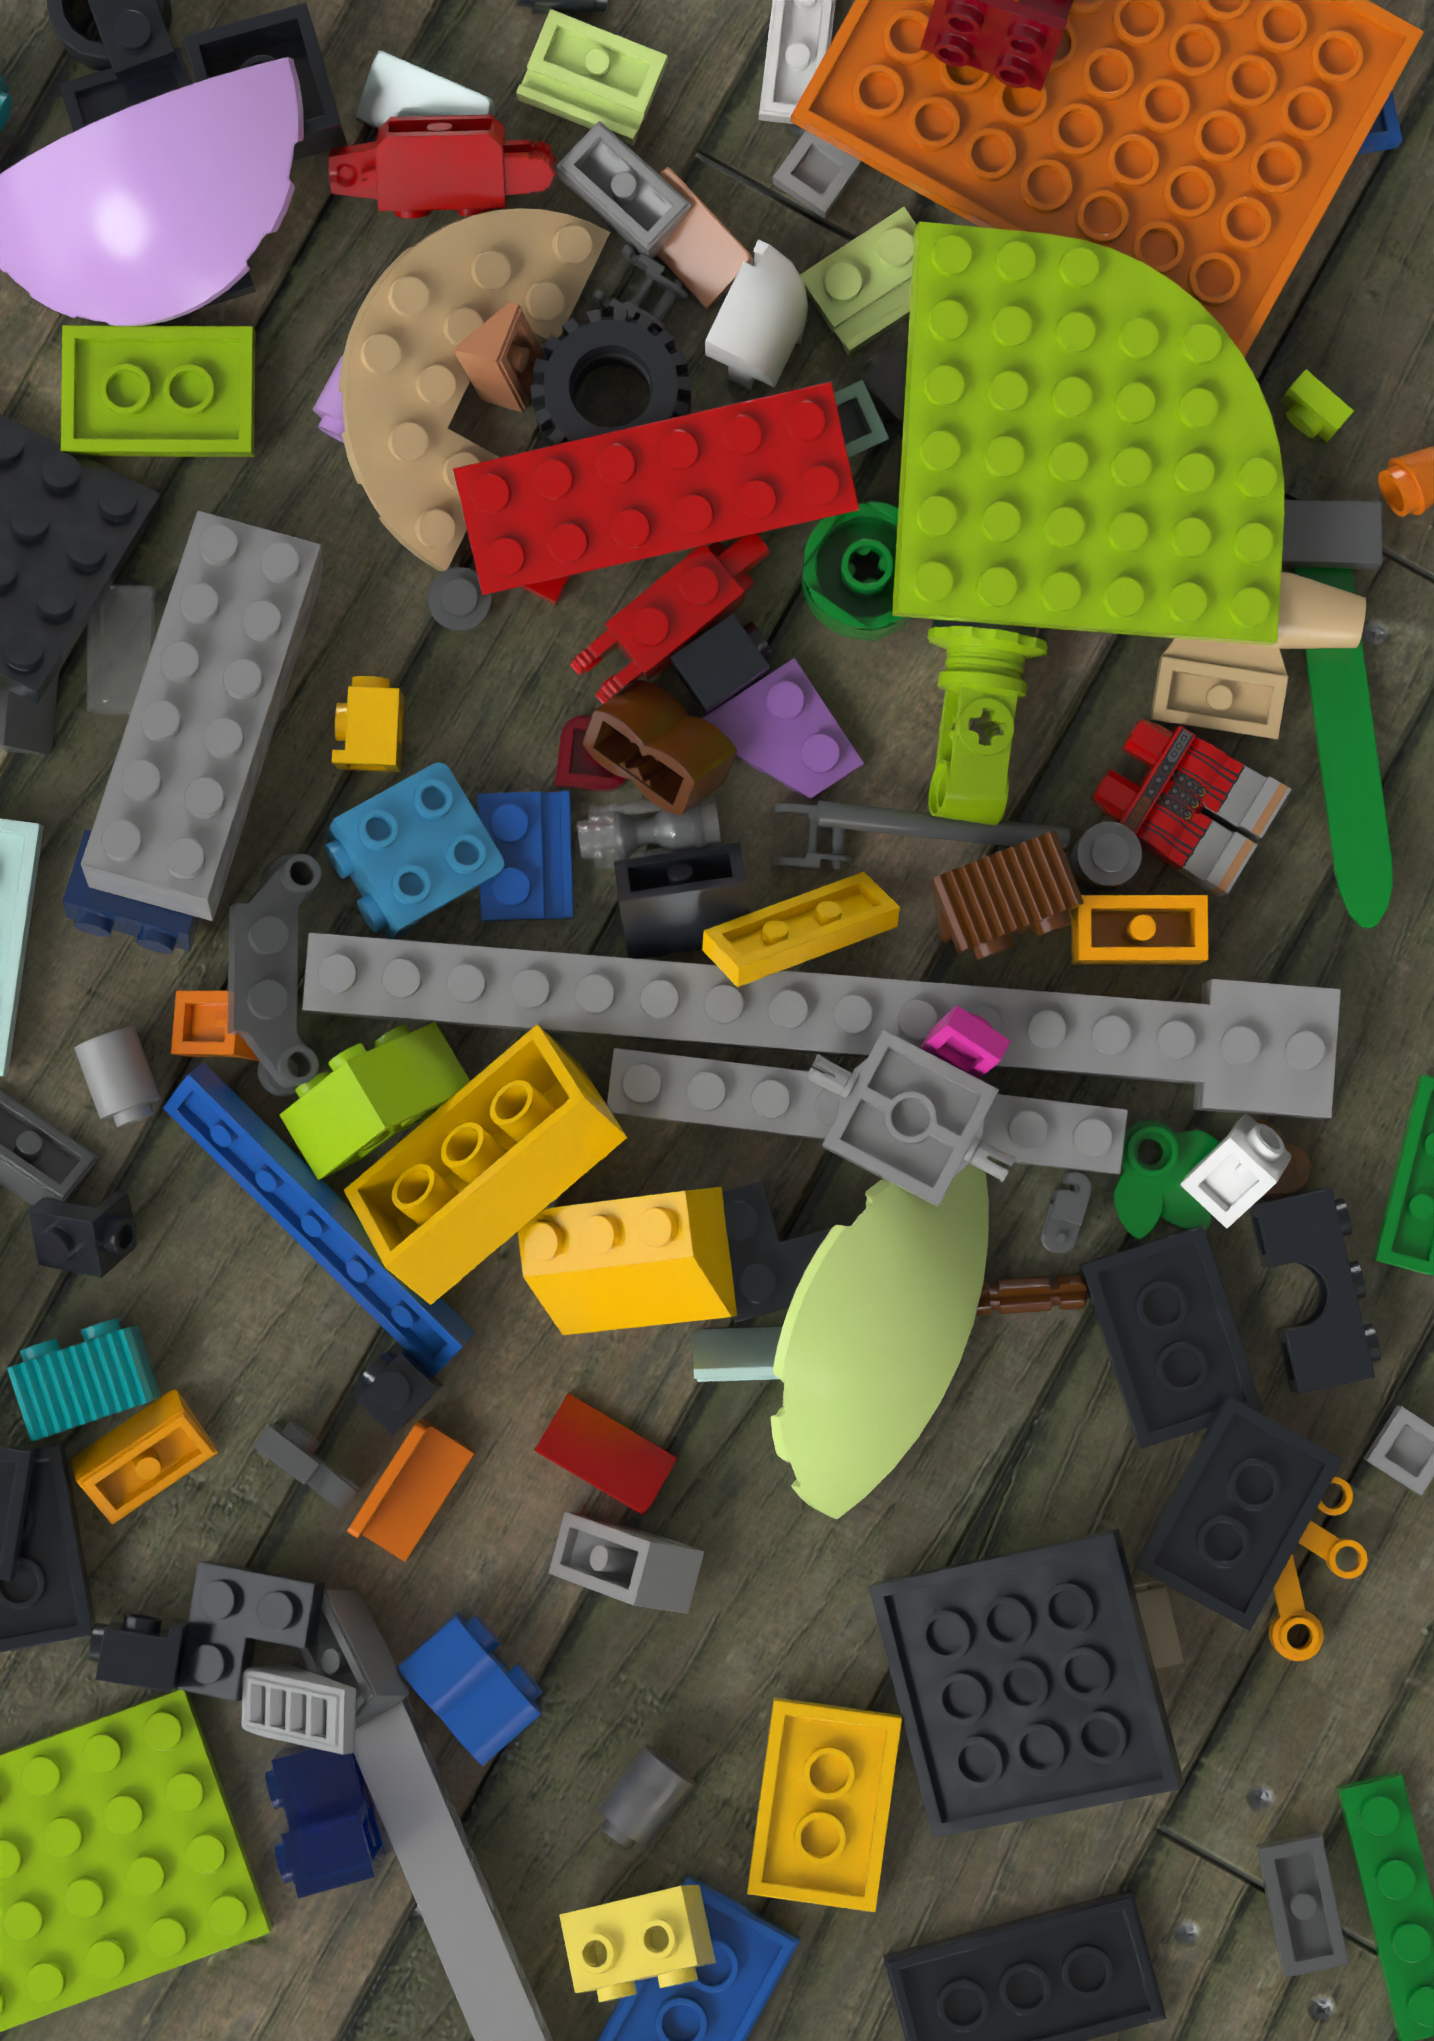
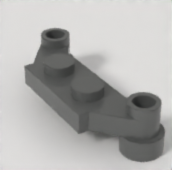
M285 854L271 861L262 872L261 886L246 903H235L229 906L227 1034L241 1035L260 1060L258 1077L262 1086L269 1093L279 1097L297 1094L295 1089L311 1081L316 1076L319 1067L316 1054L306 1047L297 1035L298 908L302 902L306 901L313 894L321 878V869L318 862L307 854ZM290 868L297 871L300 875L301 885L296 884L292 880ZM289 1058L294 1060L298 1066L297 1077L288 1070L287 1062Z

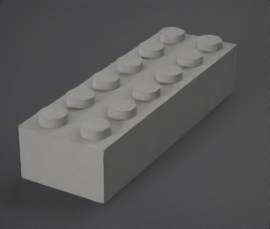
M197 511L81 862L88 887L202 919L214 920L323 579L324 565L321 544Z

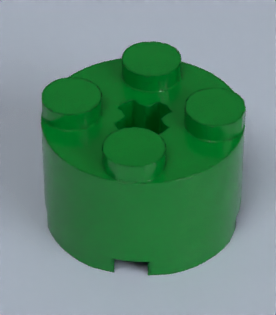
M883 502L859 503L860 510L823 518L816 525L805 547L801 581L802 591L810 610L824 626L847 638L876 641L900 630L912 617L892 616L898 508ZM869 559L875 561L878 564L876 571L878 581L868 578L864 583H861L854 579L856 568L852 564L853 562L864 566Z

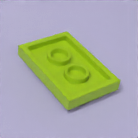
M62 325L61 452L66 454H82L84 456L254 457L256 332L253 326Z

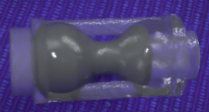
M715 797L704 798L683 815L667 812L650 800L588 807L589 820L577 821L581 858H594L596 870L614 867L613 861L721 845ZM658 811L654 816L647 819H639L632 816L633 814ZM646 844H657L663 847L657 849L637 851L641 846Z

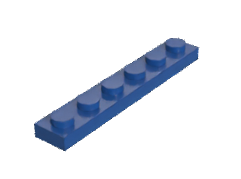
M204 1062L186 1076L163 1106V1109L434 1377L466 1345L476 1332L441 1298L430 1305L387 1270L357 1214L323 1179L318 1181L311 1168Z

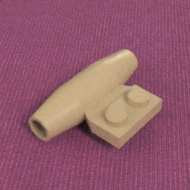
M1281 571L1277 643L1266 646L1174 638L1159 660L1150 720L1278 739L1289 677L1280 649L1357 648L1365 622L1366 598L1293 573Z

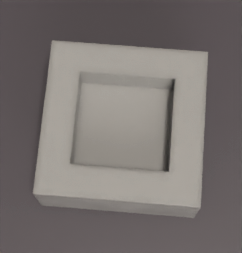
M805 131L773 176V184L825 219L860 169L861 161L812 133Z
M1397 1405L1363 1459L1422 1496L1434 1477V1427L1404 1407Z

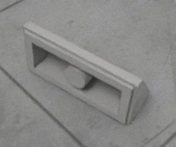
M598 121L556 166L558 177L566 187L635 250L651 259L660 252L692 208L690 202L601 121Z

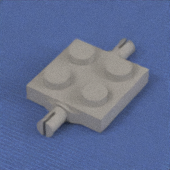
M884 1029L868 1058L856 1067L853 1073L824 1059L821 1055H817L812 1066L834 1078L811 1067L805 1079L840 1096L837 1118L822 1144L823 1148L936 1207L940 1205L953 1178L968 1163L1000 1179L1001 1182L1005 1180L1009 1170L988 1160L987 1157L1007 1168L1012 1167L1016 1157L1010 1156L981 1141L984 1118L999 1089Z

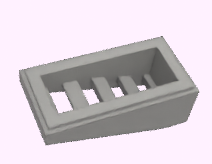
M285 1662L249 1667L243 1672L242 1728L245 1731L262 1737L342 1755L354 1753L356 1688ZM327 1700V1717L325 1728V1704Z

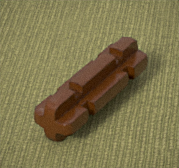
M1080 1274L1057 1275V1280H1049V1276L997 1279L996 1284L990 1285L987 1280H984L976 1316L991 1315V1310H998L1000 1314L1051 1311L1052 1306L1059 1305L1061 1310L1082 1309L1087 1303V1286L1084 1276Z

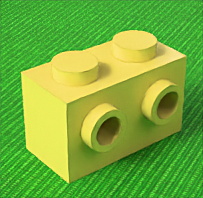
M700 1885L673 1887L559 1915L575 1993L597 1991L599 2002L636 1995L635 1981L658 1977L660 1988L698 1980L696 1967L716 1963Z

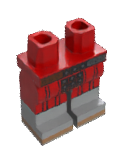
M1141 718L1137 721L1121 750L1149 767L1140 783L1136 785L1112 769H1109L1090 800L1106 815L1116 820L1117 823L1131 829L1144 850L1215 897L1224 896L1229 893L1257 847L1254 841L1263 837L1290 793L1291 788L1270 776L1267 778L1229 757L1215 746L1197 738L1195 734L1182 726L1169 731L1163 726Z

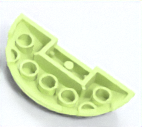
M969 1163L953 1178L938 1207L884 1179L878 1181L865 1192L867 1197L866 1209L851 1226L835 1225L830 1230L805 1270L791 1301L778 1341L773 1366V1374L784 1382L783 1407L778 1410L776 1415L771 1416L772 1436L777 1455L792 1465L797 1478L791 1485L793 1490L812 1508L832 1518L839 1519L863 1500L896 1467L919 1438L939 1406L961 1361L974 1324L983 1287L989 1233V1199L986 1172Z

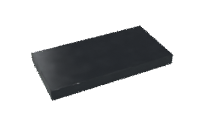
M1131 1889L883 1955L905 2041H1086L1167 2019Z

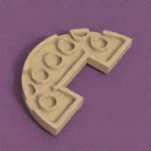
M516 208L490 211L449 223L428 235L413 247L406 249L379 277L358 310L348 335L339 379V392H342V411L345 432H342L347 458L357 484H362L372 505L379 513V520L404 547L438 571L448 570L467 530L453 468L500 458L448 429L470 383L466 372L455 354V349L468 335L509 302L520 305L538 341L545 344L551 334L555 338L560 337L563 332L562 325L568 321L610 234L609 231L589 221L565 213L544 209Z

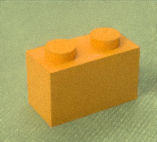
M1081 895L1084 904L1079 908L1071 910L1074 923L1071 924L1072 965H1199L1208 960V895Z

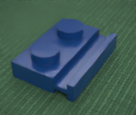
M570 791L478 793V817L504 859L502 871L496 877L480 885L481 921L574 919Z

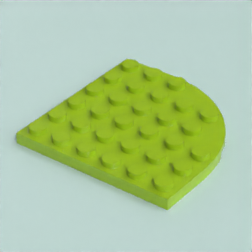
M920 221L915 226L892 616L1266 646L1276 644L1278 641L1285 515L1284 475L1280 446L1272 416L1259 383L1241 351L1224 328L1195 298L1174 281L1147 264L1115 249L1083 239L1054 234Z

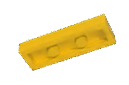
M861 872L706 929L703 933L702 950L737 987L898 927L900 906L865 872Z

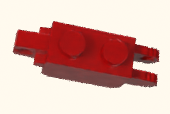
M492 114L390 117L378 129L376 141L330 150L328 166L331 194L378 199V211H394V215L400 218H422L430 215L432 210H457L459 215L469 217L495 211V209H506L507 195L530 194L531 191H535L536 194L539 191L545 192L546 188L551 187L552 178L555 176L556 170L553 169V165L556 163V157L550 149L551 145H546L545 141L538 142L536 140V142L532 143L530 140H505V126Z
M757 533L743 536L727 550L720 542L712 543L708 547L706 545L697 547L605 623L606 632L573 659L570 666L579 676L597 667L603 658L618 647L631 663L616 675L614 674L600 686L595 696L602 704L642 677L646 681L651 680L670 665V657L729 617L743 604L745 593L755 584L747 573L769 555L770 549Z

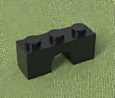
M1319 1188L1254 1203L1249 1208L1261 1266L1271 1268L1289 1263L1300 1264L1313 1274L1319 1288L1318 1304L1310 1317L1299 1324L1276 1329L1290 1391L1303 1394L1375 1378L1372 1362L1381 1360L1380 1347L1373 1324L1363 1325L1358 1299L1366 1298V1286L1359 1262L1357 1260L1349 1262L1343 1237L1352 1234V1227L1345 1200L1343 1198L1334 1199L1332 1188Z

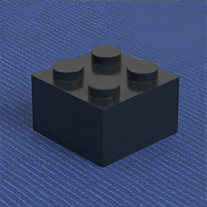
M307 3L183 37L196 83L286 57L294 60L303 103L304 138L294 145L293 161L348 145Z

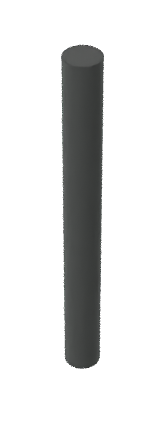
M819 801L816 812V826L1009 847L1055 830L1063 852H1067L1070 845V828L1006 820H1001L996 826L935 817L930 812Z

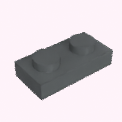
M1317 1832L1256 1845L1283 1975L1291 1977L1349 1965L1322 1835Z

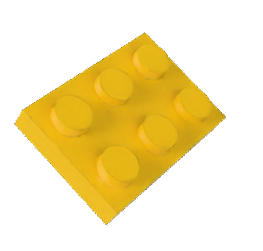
M773 1698L747 1894L862 1911H876L902 1722L901 1715Z

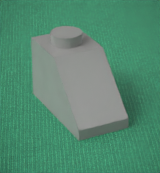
M565 1511L549 1574L633 1606L688 1614L704 1551L660 1535Z

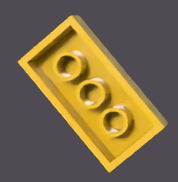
M537 1024L345 1188L344 1192L385 1268L427 1303L432 1305L628 1137L581 1064Z

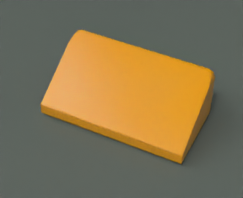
M173 1389L76 1454L71 1459V1465L76 1482L113 1525L216 1455L218 1450L177 1390Z

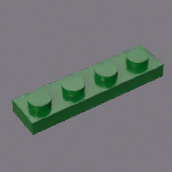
M1394 1772L1336 1786L1397 2038L1399 2041H1416L1433 2037L1434 1901L1403 1776L1399 1772Z

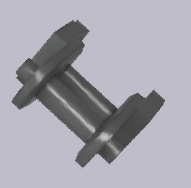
M624 245L620 254L630 263L646 272V279L632 301L627 300L625 303H621L615 298L607 299L606 294L598 289L594 291L591 297L597 304L614 314V308L628 310L629 319L639 320L642 314L654 320V329L661 333L664 329L667 330L662 320L676 298L684 301L688 298V294L681 288L683 282L675 278L674 282H671L665 278L664 266L643 253L638 256L634 253L635 250ZM654 284L665 292L650 314L639 306Z
M775 804L774 813H794L796 816H807L810 823L808 852L805 858L772 857L771 866L820 870V862L833 863L832 869L842 870V863H854L853 857L845 855L847 829L833 828L832 853H818L819 826H816L818 805Z
M1065 1173L1061 1177V1181L1064 1184H1072L1074 1186L1073 1192L1071 1190L1052 1191L1041 1232L1042 1245L1052 1253L1063 1254L1069 1252L1076 1243L1092 1190L1090 1180L1082 1173Z

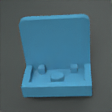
M434 763L334 818L326 833L329 843L324 845L325 853L336 873L342 879L350 876L362 897L357 900V906L369 928L374 933L382 930L387 939L398 940L412 932L421 918L496 877L504 867L502 855L451 770L443 763Z

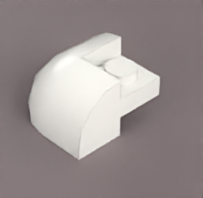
M759 239L753 250L755 252L754 266L743 262L705 340V355L727 365L728 380L749 390L752 389L756 379L775 388L795 344L801 345L808 312L805 283L792 261L770 244Z

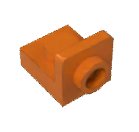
M176 991L171 1054L184 1057H238L260 1061L241 1035L227 1034L228 991Z

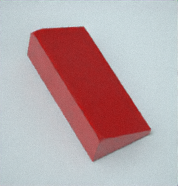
M570 1393L566 1395L534 1449L540 1455L644 1516L678 1459L675 1455Z

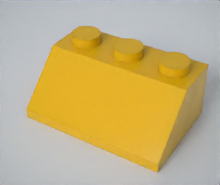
M722 1187L545 1208L518 1230L523 1277L562 1335L737 1316Z

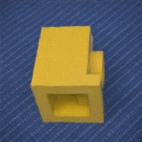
M375 676L352 677L351 686H348L347 703H337L336 741H345V750L332 749V763L338 770L401 772L405 697L399 688H390V679Z

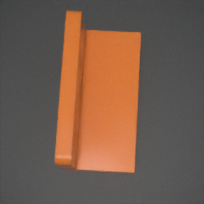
M421 1418L409 1432L347 1532L357 1539L361 1535L365 1536L406 1562L476 1452L424 1418Z

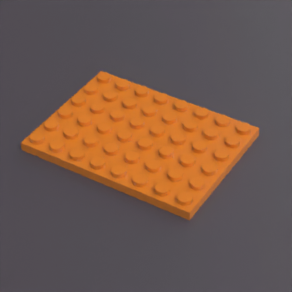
M855 0L791 114L790 122L979 227L1047 233L1083 239L1115 249L1147 264L1174 281L1195 298L1224 328L1245 358L1424 31L1369 0H1073L1063 36L1041 91L1029 87L1014 88L1000 82L995 75L967 65L956 67L945 64L938 60L933 53L921 50V43L935 0Z

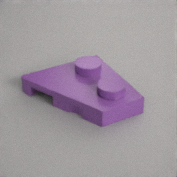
M795 658L701 718L716 726L731 740L738 750L736 756L742 762L761 773L770 775L782 782L785 787L809 801L864 765Z

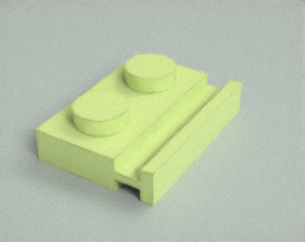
M550 9L528 62L526 74L517 89V100L589 129H592L598 121H601L621 141L634 146L641 124L646 118L667 66L668 56Z
M902 207L800 274L805 283L807 295L831 331L836 334L848 356L910 317L916 223L905 207Z

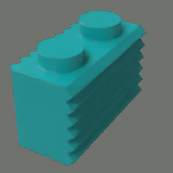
M118 1318L82 1329L83 1343L60 1350L56 1338L20 1350L23 1363L8 1367L7 1370L31 1442L161 1398L157 1380L153 1374V1368L149 1362V1356L145 1350V1344L138 1325L121 1329Z

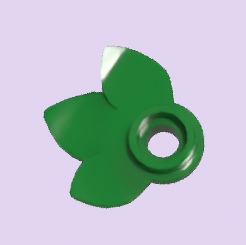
M1156 1120L1140 1121L1125 1130L1121 1163L1123 1172L1114 1188L1113 1201L1119 1220L1129 1234L1136 1239H1142L1153 1229L1160 1217L1180 1228L1190 1229L1202 1225L1207 1230L1210 1227L1212 1214L1180 1184L1185 1176L1219 1144L1214 1137L1199 1130L1175 1133L1171 1127ZM1144 1140L1153 1141L1159 1149L1158 1159L1151 1165L1142 1162L1138 1156V1147Z

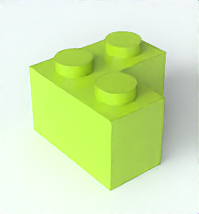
M436 1022L413 1032L409 1030L406 1024L400 1025L374 1041L375 1048L369 1051L365 1050L362 1043L354 1045L328 1062L333 1072L324 1071L316 1075L311 1081L295 1089L299 1099L283 1111L280 1117L318 1181L362 1161L397 1133L425 1121L470 1082Z

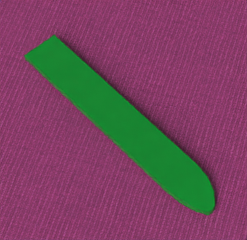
M1293 568L1296 575L1355 594L1352 569ZM1361 638L1357 648L1304 649L1336 882L1340 897L1348 914L1361 929H1371L1377 926L1388 908L1393 888V870Z

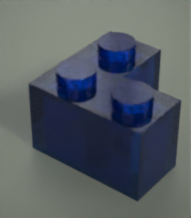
M302 1745L278 1751L271 1760L274 1770L265 1772V1778L274 1809L284 1807L288 1825L281 1833L283 1843L275 1845L276 1861L284 1884L294 1882L299 1899L374 1878L386 1856L369 1789L354 1753L342 1755Z

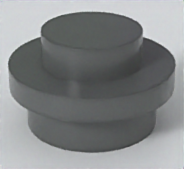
M456 567L442 572L434 579L429 588L428 606L432 616L441 626L451 631L463 632L476 628L486 619L491 608V593L482 595L477 572L468 568Z

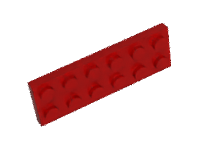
M832 382L453 468L482 595L860 510Z

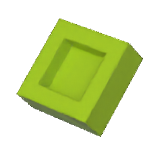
M1307 369L1291 385L1280 401L1288 408L1286 412L1288 420L1299 431L1311 438L1318 434L1327 443L1354 412L1353 409Z

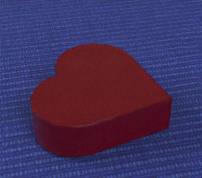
M590 715L576 716L570 719L562 729L555 786L587 791L613 792L623 787L628 779L615 775L601 766L582 744L592 718Z

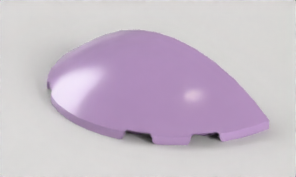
M286 57L212 77L133 105L58 139L0 174V269L28 291L32 298L52 310L77 319V317L93 321L107 322L109 325L145 326L166 322L189 314L222 295L249 271L250 267L247 265V260L254 253L264 236L277 232L295 190V185L289 179L293 161L294 145L304 138V116L300 83L294 60Z

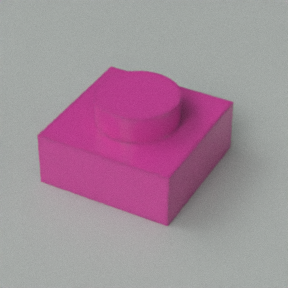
M956 1005L929 1030L920 1049L980 1079L1002 1060L1011 1040L994 1030L990 1023L981 1016L968 1013Z

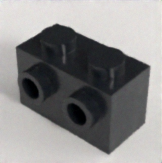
M740 842L613 861L628 958L661 957L667 954L702 949L704 930L751 913Z

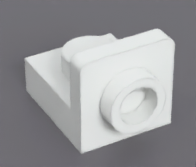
M1245 1114L1236 1122L1228 1136L1185 1176L1180 1185L1223 1226L1228 1228L1278 1182L1292 1157L1285 1149L1279 1135L1267 1125L1258 1124L1251 1116Z

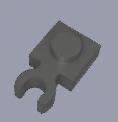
M292 1421L285 1428L277 1422L268 1425L253 1447L303 1485L307 1484L338 1510L342 1512L343 1509H346L361 1487L325 1462L326 1459L315 1452L321 1443L313 1435Z

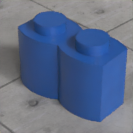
M458 1611L400 1661L398 1670L418 1695L442 1719L466 1750L483 1766L541 1715L542 1706L536 1699L543 1691L534 1678L519 1663L510 1670L497 1656L494 1650L501 1643L479 1616L475 1615L468 1621Z

